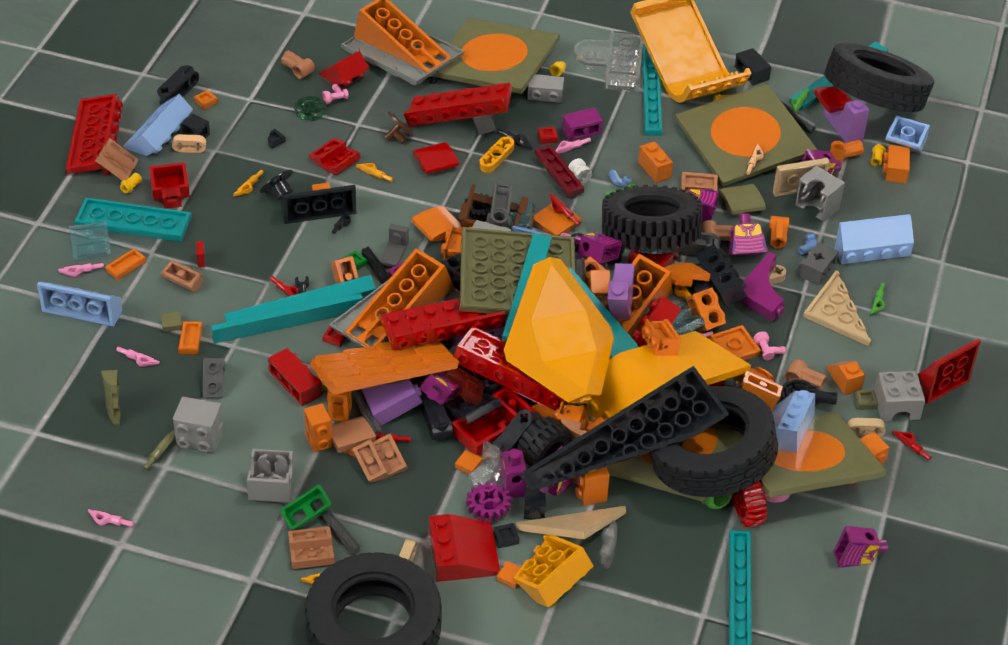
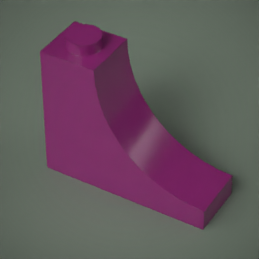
M769 252L744 280L746 285L744 291L747 296L739 300V302L773 322L784 313L785 308L784 299L773 290L769 281L770 275L776 267V255Z

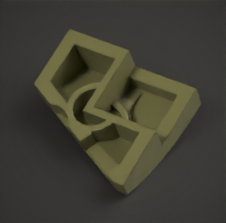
M118 370L101 371L108 416L114 426H120L121 410L119 404L120 383Z

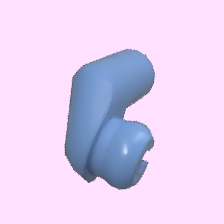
M611 170L608 173L615 186L624 188L632 183V179L629 176H624L623 179L620 178L616 170Z
M815 233L806 234L807 240L805 245L798 248L800 255H805L809 253L811 248L816 247L817 238H815Z

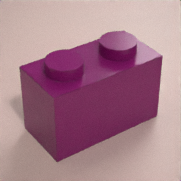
M595 108L563 115L562 129L570 141L602 134L603 120Z

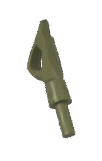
M174 430L167 434L150 454L151 458L144 465V469L148 470L152 463L159 459L173 440Z

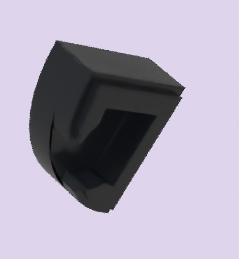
M274 128L270 131L268 144L271 149L286 142V137Z

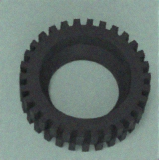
M635 185L633 188L624 187V190L617 189L616 192L612 191L610 195H606L605 199H603L602 234L622 241L621 247L626 248L630 246V249L640 248L641 251H646V249L666 251L667 248L674 250L676 246L680 248L685 247V244L690 245L692 241L695 242L700 237L702 203L696 195H693L691 192L686 193L684 189L677 190V187L668 188L665 185L662 187H658V185H653V187H648V185L639 187Z

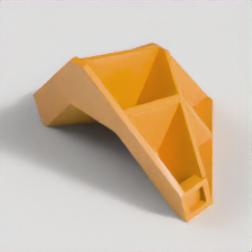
M548 257L533 264L504 347L506 360L567 402L579 404L591 402L593 398L600 396L602 393L614 341L612 329L563 261L558 258Z

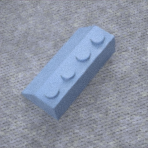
M180 94L160 105L123 147L145 156L151 153L157 154L163 148L161 145L167 143L172 138L171 134H174L181 128V122L189 117L193 110L192 107Z
M907 214L840 222L834 248L839 251L838 259L840 263L848 264L911 256L914 244L911 216Z
M49 282L37 283L42 312L115 326L123 311L121 297Z
M806 390L795 391L775 406L772 414L774 416L778 450L797 453L815 414V393H809Z

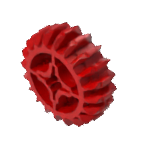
M760 480L742 491L733 493V507L740 519V523H743L745 527H755L763 524L766 520L767 504L765 491Z

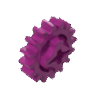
M486 481L485 485L478 483V488L471 487V492L467 493L466 507H468L469 513H473V518L480 516L481 521H484L485 518L489 522H492V518L499 521L500 515L506 517L507 511L511 509V496H509V490L504 491V485L497 487V482L490 485Z

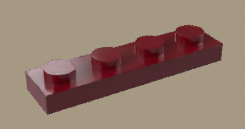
M551 145L535 149L537 159L568 198L584 193V186Z

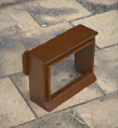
M473 184L467 203L462 204L460 211L461 227L470 228L476 222L475 220L468 219L473 202L491 206L492 197L474 193L476 185ZM522 197L520 204L513 202L510 204V211L517 213L514 226L519 225L521 214H524L526 211L527 197Z

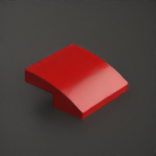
M819 87L814 89V95L829 113L843 110L845 103L852 101L847 93L837 87Z
M335 138L309 154V158L314 163L334 175L361 158L358 151L347 148L346 142Z
M446 142L413 150L414 158L420 162V168L426 174L460 165L455 153Z

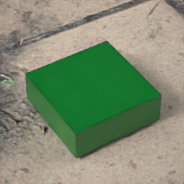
M356 250L343 257L353 256L357 271L368 265L367 259Z

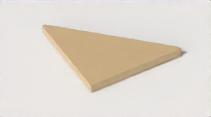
M836 270L805 310L803 317L866 346H870L871 339L868 337L866 328L857 314V309L848 295V290L839 276V271Z
M626 506L515 523L516 530L586 539L625 515Z

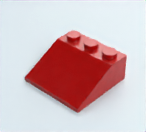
M979 339L943 357L922 372L917 373L926 405L970 381L981 343Z
M453 514L429 516V535L437 582L498 575L500 566L490 522Z

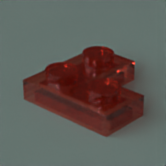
M459 367L447 370L445 377L451 383L462 387L460 396L466 402L478 405L482 399L484 382Z

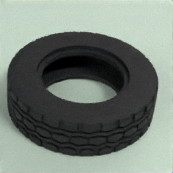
M839 43L835 45L824 72L826 79L845 93L883 108L903 112L922 111L934 85L933 77L918 65L892 53L854 43Z
M709 386L727 410L729 416L708 429L729 428L740 432L744 436L733 447L712 454H697L685 450L682 445L686 440L651 451L650 457L653 469L658 478L669 488L671 487V489L679 493L697 497H718L733 494L750 487L762 479L776 460L778 440L772 411L757 395L740 388Z
M368 552L346 557L326 568L313 582L312 588L309 589L305 603L309 645H438L442 624L440 593L433 579L428 573L426 574L425 570L401 556L381 552ZM373 595L384 596L397 601L409 614L408 621L399 631L378 639H367L353 635L338 621L341 611L349 603L358 598Z

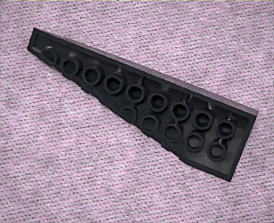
M693 365L520 473V476L532 492L693 438L729 416V413Z

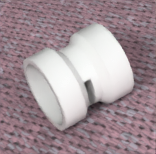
M580 158L573 160L568 166L580 183H585L592 176V171Z

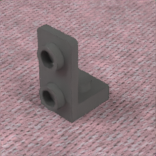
M390 224L389 242L379 260L382 265L394 267L399 264L409 244L408 227Z
M203 358L204 398L223 397V370H225L223 358Z

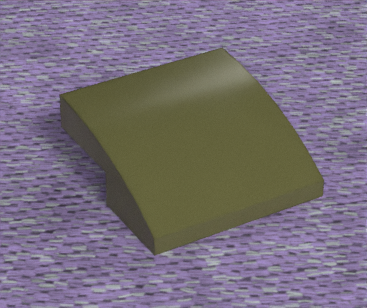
M754 184L720 189V196L726 202V209L732 215L766 209L765 202Z

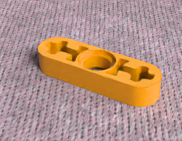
M511 137L500 138L480 158V170L484 173L493 172L513 152L514 140ZM494 153H499V154H501V155H500V156H494L493 154H494Z

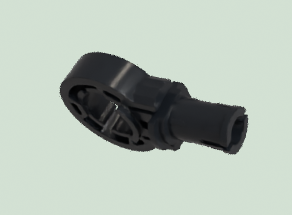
M800 379L790 380L783 384L781 401L793 392V389H795V391L806 390L809 393H815V407L819 403L837 405L838 392L820 391L819 386H812L809 382Z

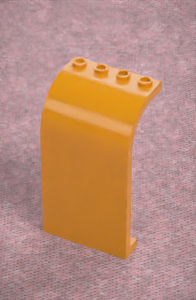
M645 0L633 4L630 11L667 93L674 101L679 103L742 86L748 81L752 74L749 68H746L743 73L738 74L735 71L734 74L732 72L729 74L694 0Z
M697 331L679 335L681 341L677 356H655L648 345L621 352L612 357L608 362L602 393L587 403L586 412L596 419L601 417L607 420L693 365L708 385L729 378L741 382L745 372H750L751 365Z

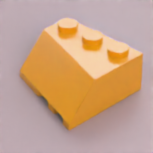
M545 534L542 545L535 547L533 550L534 556L524 562L513 579L536 603L549 608L594 566L583 547L557 536Z

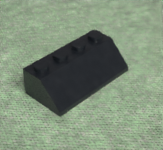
M355 185L280 196L281 211L285 224L339 217L344 212L348 213V215L357 214Z

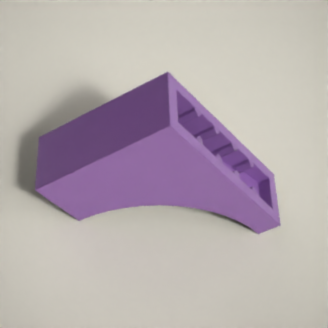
M862 100L847 102L843 110L829 113L824 108V116L845 143L859 139L863 142L869 109Z
M615 263L613 282L609 281L608 289L609 310L615 319H631L634 264Z
M410 379L394 384H381L361 389L373 416L380 426L423 403L419 396L422 394L417 383L413 385Z

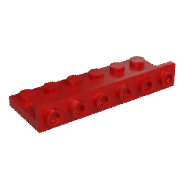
M511 82L499 83L497 85L413 97L410 110L404 112V117L408 126L411 127L505 113L508 110L512 85Z
M117 94L80 99L66 165L68 174L103 169L105 176L110 175V171L95 160L109 138L117 143L121 111L124 109L123 102L119 100Z
M459 298L380 314V321L392 349L397 350L466 335L472 326L482 331L505 327L506 313L505 311L492 314L460 311Z
M472 326L457 345L453 357L459 361L458 365L555 411L559 409L561 402H565L564 399L506 360L504 353L505 341Z

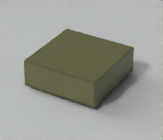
M180 311L161 314L163 332L182 330Z
M875 390L855 391L854 397L858 410L878 408Z

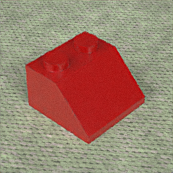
M358 51L319 72V74L333 85L338 84L340 86L343 84L345 87L353 82L352 78L356 77V79H359L366 75L364 71L370 68L361 52Z

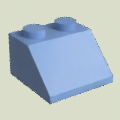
M896 115L885 140L922 151L927 141L930 125Z

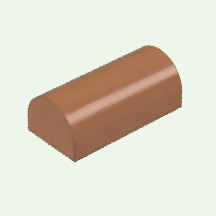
M173 260L161 272L163 278L192 292L198 291L203 282L201 273Z

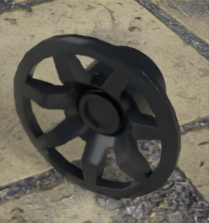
M286 170L268 180L260 188L259 192L266 193L271 190L277 200H280L281 195L291 194L293 190L287 179L291 177L293 170Z

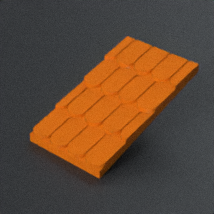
M440 341L397 350L392 349L390 342L377 343L376 346L345 349L342 353L318 355L311 360L310 366L332 395L456 369L459 361L448 352V349Z

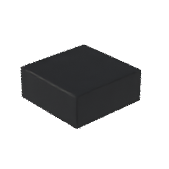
M514 523L493 527V533L499 548L519 544L520 539Z

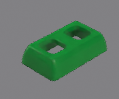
M317 485L283 507L280 512L290 529L299 530L331 509L332 505L321 485ZM321 499L324 506L314 512L311 504ZM303 510L307 518L296 523L293 518L294 515Z

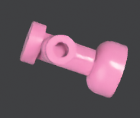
M338 84L332 86L335 93H330L329 91L322 92L325 105L330 104L332 100L341 98L345 100L349 98L347 89L341 90Z
M759 332L753 337L755 343L761 346L762 356L766 361L773 359L774 354L786 353L785 346H768L769 336L767 332Z

